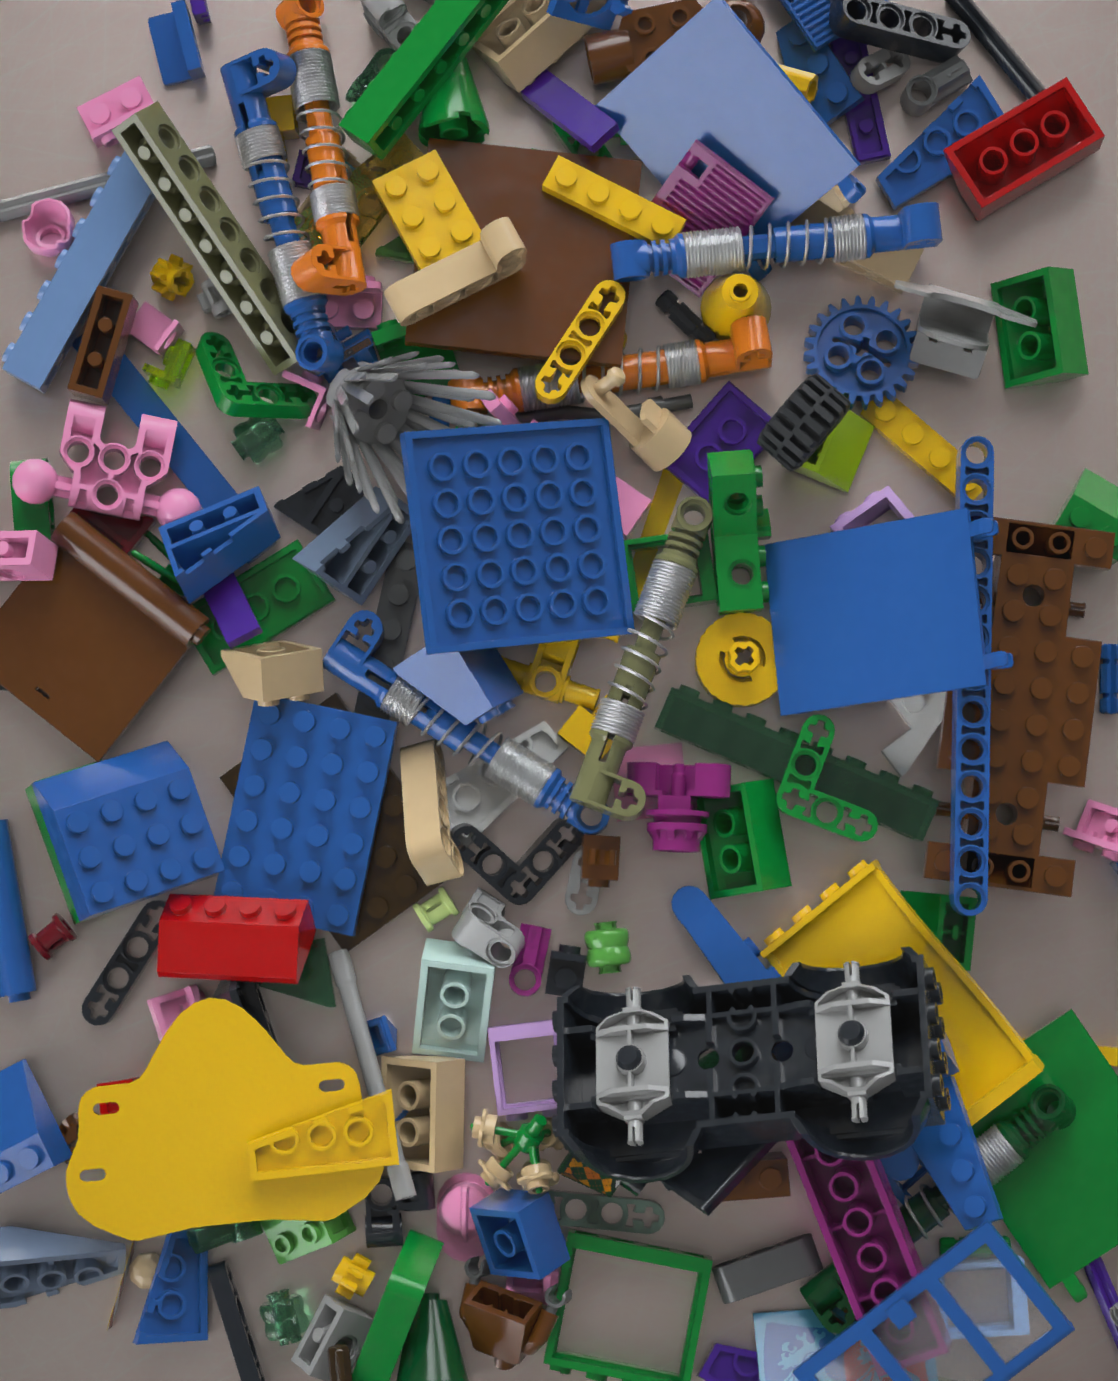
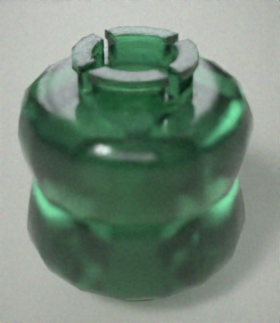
M249 417L247 421L237 424L232 430L237 439L231 441L243 461L250 457L254 463H260L269 453H273L283 446V441L279 435L285 433L276 418Z
M282 1289L280 1293L275 1291L266 1295L268 1301L260 1305L259 1313L265 1322V1335L268 1340H279L280 1346L289 1345V1341L293 1344L302 1340L300 1334L307 1330L310 1323L304 1313V1301L301 1295L289 1294V1289Z

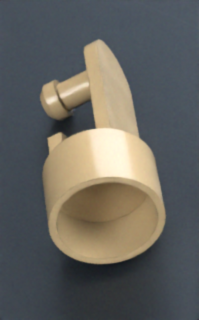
M612 367L607 371V375L600 380L593 375H587L580 382V387L587 401L629 441L630 449L653 471L665 469L685 451L691 441L692 433L667 408L661 409L650 398L642 403L639 419L611 391L615 386L620 387L625 383L626 376L622 369Z

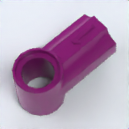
M521 923L520 930L525 937V946L512 964L509 985L516 995L529 997L534 995L541 985L552 930ZM528 970L534 974L536 983L531 989L521 990L516 986L514 978L519 971Z

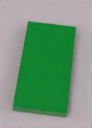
M298 539L237 576L263 633L236 647L270 642L336 601L324 581L292 559L304 549ZM204 596L191 605L209 618L207 626L211 630L204 641L198 646L195 645L212 675L215 676L227 668L221 657V650L229 649L230 647Z

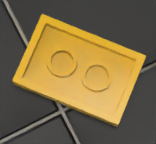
M436 149L372 180L373 189L418 270L480 241L481 229Z

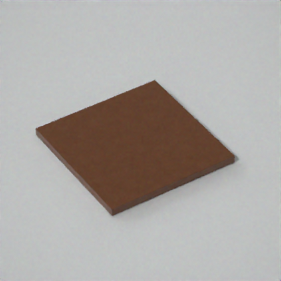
M429 138L427 153L436 149L479 228L482 230L496 219L509 217L527 249L526 263L516 273L414 324L408 325L406 327L405 345L547 361L594 288L602 281H614L610 244L634 240L635 237L542 191V184L558 155L639 195L642 161ZM414 262L413 273L419 271L418 268H417V266H416V264H415V262ZM618 282L625 291V304L586 365L608 368L618 367L621 369L630 282ZM610 292L608 295L601 294L603 300L598 311L602 315L609 302L617 303L615 301V293ZM592 319L582 321L579 326L581 332L587 336L596 335L600 331L599 324ZM567 348L561 352L560 358L563 363L577 364L581 359V355L576 349Z

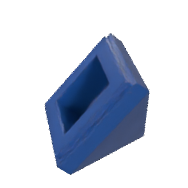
M384 1015L368 1020L367 1025L376 1056L395 1051L397 1048V1029Z

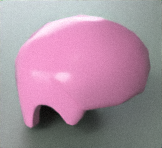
M47 198L35 201L31 205L29 217L26 220H22L24 243L34 254L47 257L57 256L63 249H68L75 239L72 237L75 219L68 207L60 200Z

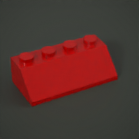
M1065 77L948 146L943 152L959 193L977 221H980L1100 150L1105 135L1068 78Z
M170 893L159 919L158 977L298 984L316 933L309 901L301 899Z

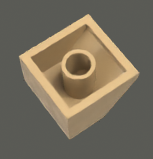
M276 640L221 650V657L242 697L258 701V706H276L280 704V699L285 698L291 701L310 699V694L324 691L322 648L286 640Z

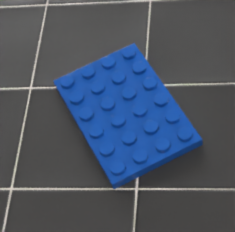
M287 698L280 699L279 705L269 707L258 706V701L254 700L221 858L225 871L218 873L214 896L308 900L316 929L355 936L399 722L301 701H291Z

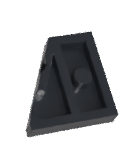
M339 466L328 472L325 477L318 481H313L302 487V490L290 497L279 500L274 505V508L318 536L364 496L363 490L360 494L358 493L354 478L351 486L347 484L344 468Z

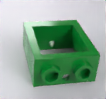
M708 533L705 541L702 542V549L698 550L700 552L699 557L695 558L697 561L696 567L698 570L700 594L689 596L685 608L717 603L718 600ZM668 534L624 540L633 615H635L634 611L639 598L632 552L666 548L665 542L670 540Z

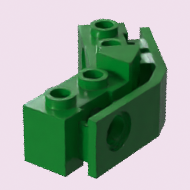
M751 449L707 453L709 504L713 512L710 534L713 569L718 596L716 603L718 615L762 612L764 609L763 603L769 602L768 581H761L760 567H766L765 545H758V540H769L772 536L768 508L763 509L762 495L756 494V488L763 487L761 465L755 466ZM736 569L746 570L750 575V582L744 585L736 583L732 579V571Z

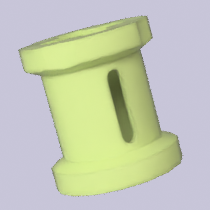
M443 886L438 888L436 895L422 904L415 903L412 905L428 932L434 930V925L449 915L453 914L456 916L460 913Z

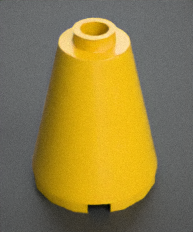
M742 273L726 274L715 279L705 290L700 306L702 321L705 327L708 326L716 334L717 340L730 338L731 324L742 317L763 316L768 324L772 310L770 296L765 287L755 278Z

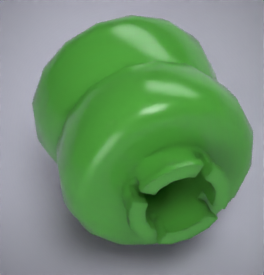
M617 921L593 923L595 930L587 931L584 935V941L588 949L587 964L589 967H599V974L622 972L621 965L628 964L631 961V952L628 947L629 931L624 927L617 928Z

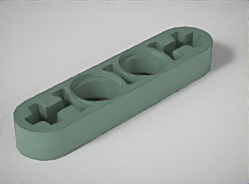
M551 1189L547 1191L554 1204H556L555 1197H563L559 1208L561 1218L558 1219L561 1226L653 1234L661 1229L665 1221L664 1210L654 1200L612 1196L610 1198L602 1194ZM572 1199H579L586 1205V1214L581 1219H571L565 1212L566 1204ZM608 1203H616L623 1210L622 1218L616 1223L606 1222L601 1215L602 1208ZM627 1204H635L633 1209L635 1213H644L646 1207H653V1213L659 1215L658 1220H653L649 1227L644 1226V1221L639 1218H632L633 1226L625 1225L629 1216Z

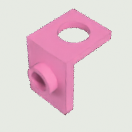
M144 302L135 315L130 335L164 359L185 330L177 320L174 319L172 321L149 303Z
M284 370L282 377L319 393L306 427L320 430L330 407L326 402L329 388L321 385L323 378L303 370L300 376Z

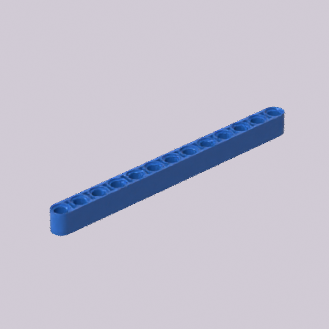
M973 436L967 439L957 451L955 510L969 508L971 520L981 518L993 520L994 449L991 442L985 437ZM978 447L984 454V461L979 464L970 462L966 456L967 448ZM975 483L981 486L984 494L983 499L978 501L970 499L965 491L966 485ZM993 536L973 538L975 557L980 559L982 563V572L977 574L979 597L982 601L981 618L985 654L991 653ZM987 670L989 685L953 690L949 899L953 910L964 916L978 915L985 909L988 901L991 670ZM966 703L975 704L979 708L980 718L976 723H970L964 719L962 709ZM966 740H972L978 744L980 753L977 759L968 760L962 754V744ZM966 777L974 778L979 784V792L973 798L967 797L961 790V783ZM966 814H971L978 820V830L973 835H968L961 829V819ZM966 851L973 852L978 858V866L971 873L966 872L960 866V857ZM966 888L975 891L978 898L976 906L971 910L963 908L959 901L961 892Z

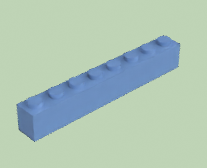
M125 151L121 157L117 155L111 162L107 171L110 177L104 188L99 186L94 192L90 201V206L93 208L86 219L81 218L76 224L72 233V237L75 239L69 250L63 249L59 254L54 266L58 270L51 281L46 280L41 286L37 295V299L40 300L34 312L28 311L19 327V330L23 332L16 344L11 342L2 356V361L5 362L2 369L44 394L89 317L98 285L103 287L107 285L156 198Z

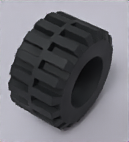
M818 373L809 376L765 425L759 434L757 444L790 472L797 470L841 422L849 411L851 402Z

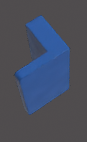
M185 0L171 2L173 12L148 19L162 80L167 87L206 77L190 12Z

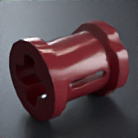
M58 913L52 916L53 921L37 934L31 933L28 936L31 944L46 960H50L53 957L52 953L68 940L74 941L77 938L72 927Z

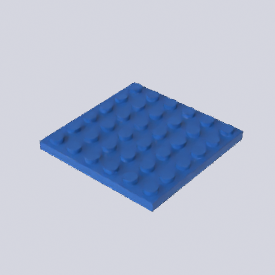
M606 418L410 431L399 434L426 655L632 634L627 631L628 628L635 630L610 427L609 421Z

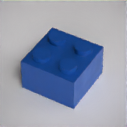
M499 1188L469 1208L491 1275L541 1280L571 1259L549 1192L530 1194L528 1191L511 1189L507 1191Z

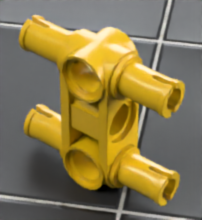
M620 636L602 638L618 643ZM581 640L539 644L533 663L530 662L529 665L501 655L525 693L556 704L567 701L581 705L591 711L595 710L601 690L572 681L571 676H569ZM542 674L553 675L556 678V685L553 690L541 692L537 689V679Z

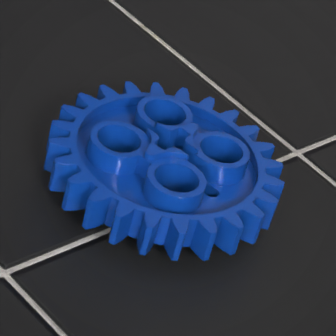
M859 295L856 296L854 305L851 306L845 298H842L839 310L832 304H829L827 310L829 317L818 313L816 322L819 326L810 324L808 333L812 337H807L804 341V347L809 350L804 352L803 361L812 362L806 366V374L813 375L818 373L851 402L850 410L853 409L856 401H861L864 411L867 410L869 401L872 400L878 408H881L884 396L894 402L896 399L895 389L905 393L907 389L905 380H914L915 372L912 369L918 368L919 363L910 360L911 349L917 331L906 332L910 327L911 320H898L901 313L900 308L889 313L887 311L888 301L882 303L880 307H876L873 296H871L867 305L862 304ZM853 325L860 328L862 332L858 335H850L844 329ZM838 339L840 342L834 343L832 340ZM886 340L891 342L894 348L883 350L878 347L877 343ZM861 349L867 351V353L865 352L862 355V357L856 355V353H859ZM837 355L842 356L846 363L837 366L832 364L829 358ZM885 363H890L891 366H890V367H886V366H884V364H885ZM868 370L874 371L878 374L879 378L872 381L866 380L862 377L861 373Z

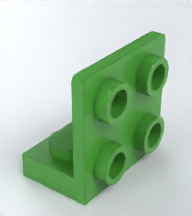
M348 1210L338 1217L327 1221H260L279 1264H284L329 1246L356 1231Z

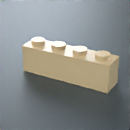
M817 200L790 224L791 226L804 225L806 219L812 224L824 223L825 217L851 215L855 211L847 206L838 213L820 200ZM924 248L873 253L870 258L864 260H847L846 262L840 261L836 263L902 294L903 290L894 288L895 280L909 281Z

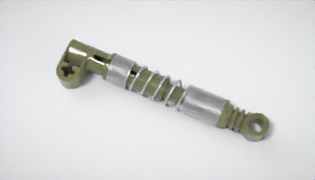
M691 496L680 502L671 526L672 531L668 534L670 540H666V548L662 550V553L657 554L654 561H652L653 564H651L652 567L646 578V584L642 588V594H640L634 611L635 616L643 620L640 632L631 628L627 629L628 632L638 635L635 645L621 646L624 654L620 664H614L618 670L613 682H607L611 685L607 698L601 699L600 706H598L599 709H597L596 716H594L595 719L591 723L592 726L589 731L591 741L569 797L574 803L622 821L637 819L645 809L646 795L641 785L617 774L626 751L632 749L636 740L635 737H637L638 730H640L639 727L643 723L642 720H644L645 714L641 710L648 708L645 699L648 693L655 690L652 684L654 675L662 672L659 666L660 659L668 655L667 649L659 641L671 640L675 637L672 630L678 628V622L682 618V612H684L687 599L693 588L692 585H694L695 578H697L698 570L695 558H698L700 555L698 550H701L703 547L702 542L705 541L711 527L713 515L711 505L702 497ZM689 511H698L702 514L704 520L698 525H691L686 522L684 515ZM664 629L671 633L670 637H661ZM657 646L665 653L662 655L655 654ZM623 698L629 700L627 704L622 702ZM608 739L613 740L606 762L600 761ZM613 783L620 785L619 797H625L627 792L632 793L633 801L637 805L630 804L628 809H623L621 807L622 801L616 798L612 808L605 806Z

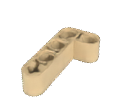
M501 217L492 221L481 230L480 241L393 283L384 291V296L400 325L408 326L516 273L526 263L527 249L509 217Z
M435 738L400 748L406 848L413 866L427 886L464 876V865L460 851L450 835L444 755L441 746L436 745L438 740Z

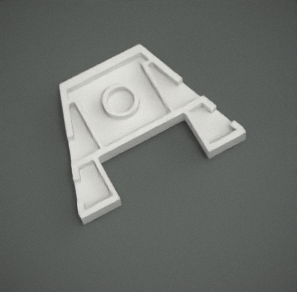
M946 692L889 700L910 727V730L881 751L900 777L907 773L942 722Z

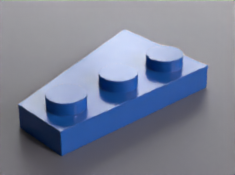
M190 1228L167 1234L133 1343L136 1345L208 1340V1229Z

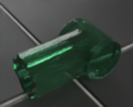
M260 1221L190 1228L187 1229L186 1235L189 1245L193 1248L195 1254H200L229 1242L237 1243L250 1239L264 1232Z

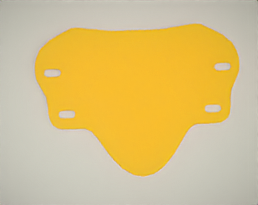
M207 998L193 1003L179 1014L163 1036L140 1078L131 1083L93 1087L81 1097L78 1109V1141L66 1169V1187L70 1201L77 1213L93 1226L127 1240L141 1241L185 1229L261 1220H331L368 1196L379 1183L384 1166L251 1182L247 1142L362 1100L360 1083L354 1069L341 1062L310 1065L293 1062L281 1050L268 1032L242 1007L225 999ZM341 1079L344 1081L345 1085L341 1090L324 1092L319 1088L320 1082L324 1080ZM116 1102L119 1105L118 1112L114 1114L97 1115L93 1110L94 1106L98 1103ZM103 1169L106 1175L102 1180L86 1182L81 1180L80 1173L84 1170Z

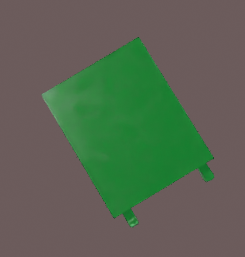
M1071 1008L1023 1040L1032 1053L1036 1054L1044 1063L1043 1071L975 1123L972 1129L975 1137L979 1138L982 1133L984 1134V1131L990 1129V1126L993 1127V1124L998 1121L1010 1119L1013 1122V1115L1017 1113L1020 1116L1022 1114L1020 1112L1022 1107L1026 1110L1029 1109L1027 1103L1030 1102L1032 1093L1036 1088L1044 1084L1058 1086L1073 1100L1076 1106V1116L1070 1126L1061 1130H1054L1052 1133L1047 1130L1045 1131L1047 1137L1043 1139L1039 1136L1040 1142L1037 1145L1033 1142L1030 1143L1033 1148L1029 1150V1157L1024 1162H1021L1016 1169L1010 1171V1174L1007 1173V1176L1001 1178V1181L998 1180V1183L993 1185V1189L1004 1218L1002 1220L1048 1288L1051 1289L1060 1282H1063L1074 1301L1078 1303L1087 1298L1088 1294L1075 1273L1118 1245V1076ZM1059 1101L1052 1102L1047 1108V1113L1054 1112L1059 1106Z

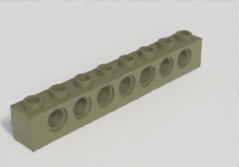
M157 101L134 113L111 131L274 376L297 362L295 350L298 338L295 335L297 330L293 328L294 321L291 320L289 315L284 313L282 308V301H280L281 298L279 297L277 284H275L276 281L274 280L275 277H273V274L160 103Z

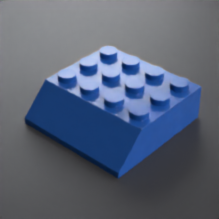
M168 741L32 783L80 922L197 883L225 871L190 769Z

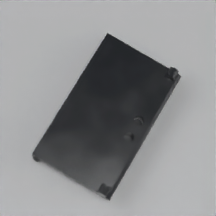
M777 1142L698 1150L695 1158L684 1171L667 1180H662L661 1183L664 1184L668 1191L672 1190L709 1216Z

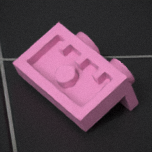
M138 76L76 108L93 142L99 148L103 145L104 147H111L119 143L111 130L134 113L154 102L141 77Z
M365 275L367 283L365 290L347 296L327 294L328 302L325 306V314L328 315L327 322L331 323L335 330H340L348 325L351 330H365L368 328L371 331H376L377 325L382 323L383 286L380 281H375L373 276Z

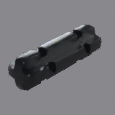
M671 290L664 291L655 302L656 306L664 314L668 312L670 314L668 318L688 337L692 335L694 339H700L703 342L715 340L716 334L708 326L704 328L701 325L703 321L684 302L679 304L677 302L679 298Z

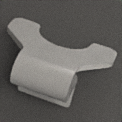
M895 280L894 288L924 296L917 322V333L910 353V360L916 363L977 379L988 350V334L994 315L1027 326H1037L1036 319L1003 307L997 302L933 284L924 285Z

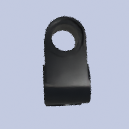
M411 1172L417 1195L401 1201H395L389 1175L381 1176L377 1185H387L392 1191V1197L386 1203H378L372 1198L370 1192L365 1198L367 1248L403 1246L400 1211H424L436 1208L433 1173Z

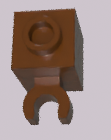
M587 834L582 836L580 879H588L589 887L609 888L610 881H618L620 836Z

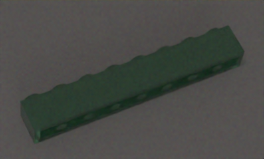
M681 684L679 690L674 687L671 688L654 727L655 730L781 783L797 741L798 733L780 727L779 732L765 727L767 723L765 719L751 713H747L745 718L732 713L734 707L714 698L711 704L699 699L700 692L691 687ZM816 741L813 742L812 746L801 743L800 746L801 748L812 749L820 756L823 751L822 748H815ZM830 748L815 790L867 809L875 815L879 826L914 841L923 842L940 802L932 798L934 792L916 784L913 785L912 789L898 784L900 777L884 770H880L878 775L865 770L867 763L848 755L844 761L833 756L834 749ZM800 755L796 759L795 769L799 774L807 776L814 772L816 764L811 756ZM844 807V811L850 813L851 810ZM861 815V818L866 820L867 817Z

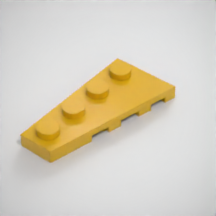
M392 1089L247 1142L251 1182L399 1165Z

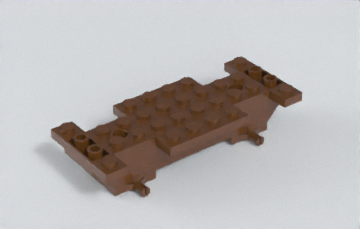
M993 517V520L998 522L999 533L993 536V555L995 557L992 572L991 653L997 651L1012 653L1014 664L1011 668L991 670L988 887L1071 897L1076 860L1039 856L1042 830L1058 832L1059 825L1046 824L1045 822L1060 823L1059 816L1044 815L1048 783L1083 788L1085 787L1102 641L1066 637L1068 616L1084 618L1085 611L1081 610L1086 609V603L1070 602L1074 566L1109 571L1112 566L1115 533ZM1025 588H1033L1039 593L1040 602L1038 606H1029L1023 600ZM947 691L945 694L937 769L951 770L953 691ZM966 703L963 706L962 715L966 721L976 723L980 718V710L975 704ZM966 740L962 744L961 750L964 757L968 760L977 759L980 753L978 744L972 740ZM966 777L963 794L973 798L979 792V784L974 778ZM937 800L936 807L950 809V811L935 809V816L951 817V803ZM1001 804H1006L1013 810V820L1008 825L1001 824L996 818V810ZM966 814L961 819L960 825L963 832L968 835L976 833L979 824L975 816ZM927 841L923 878L950 881L949 843ZM966 851L960 857L962 869L971 873L977 868L978 858L973 852Z

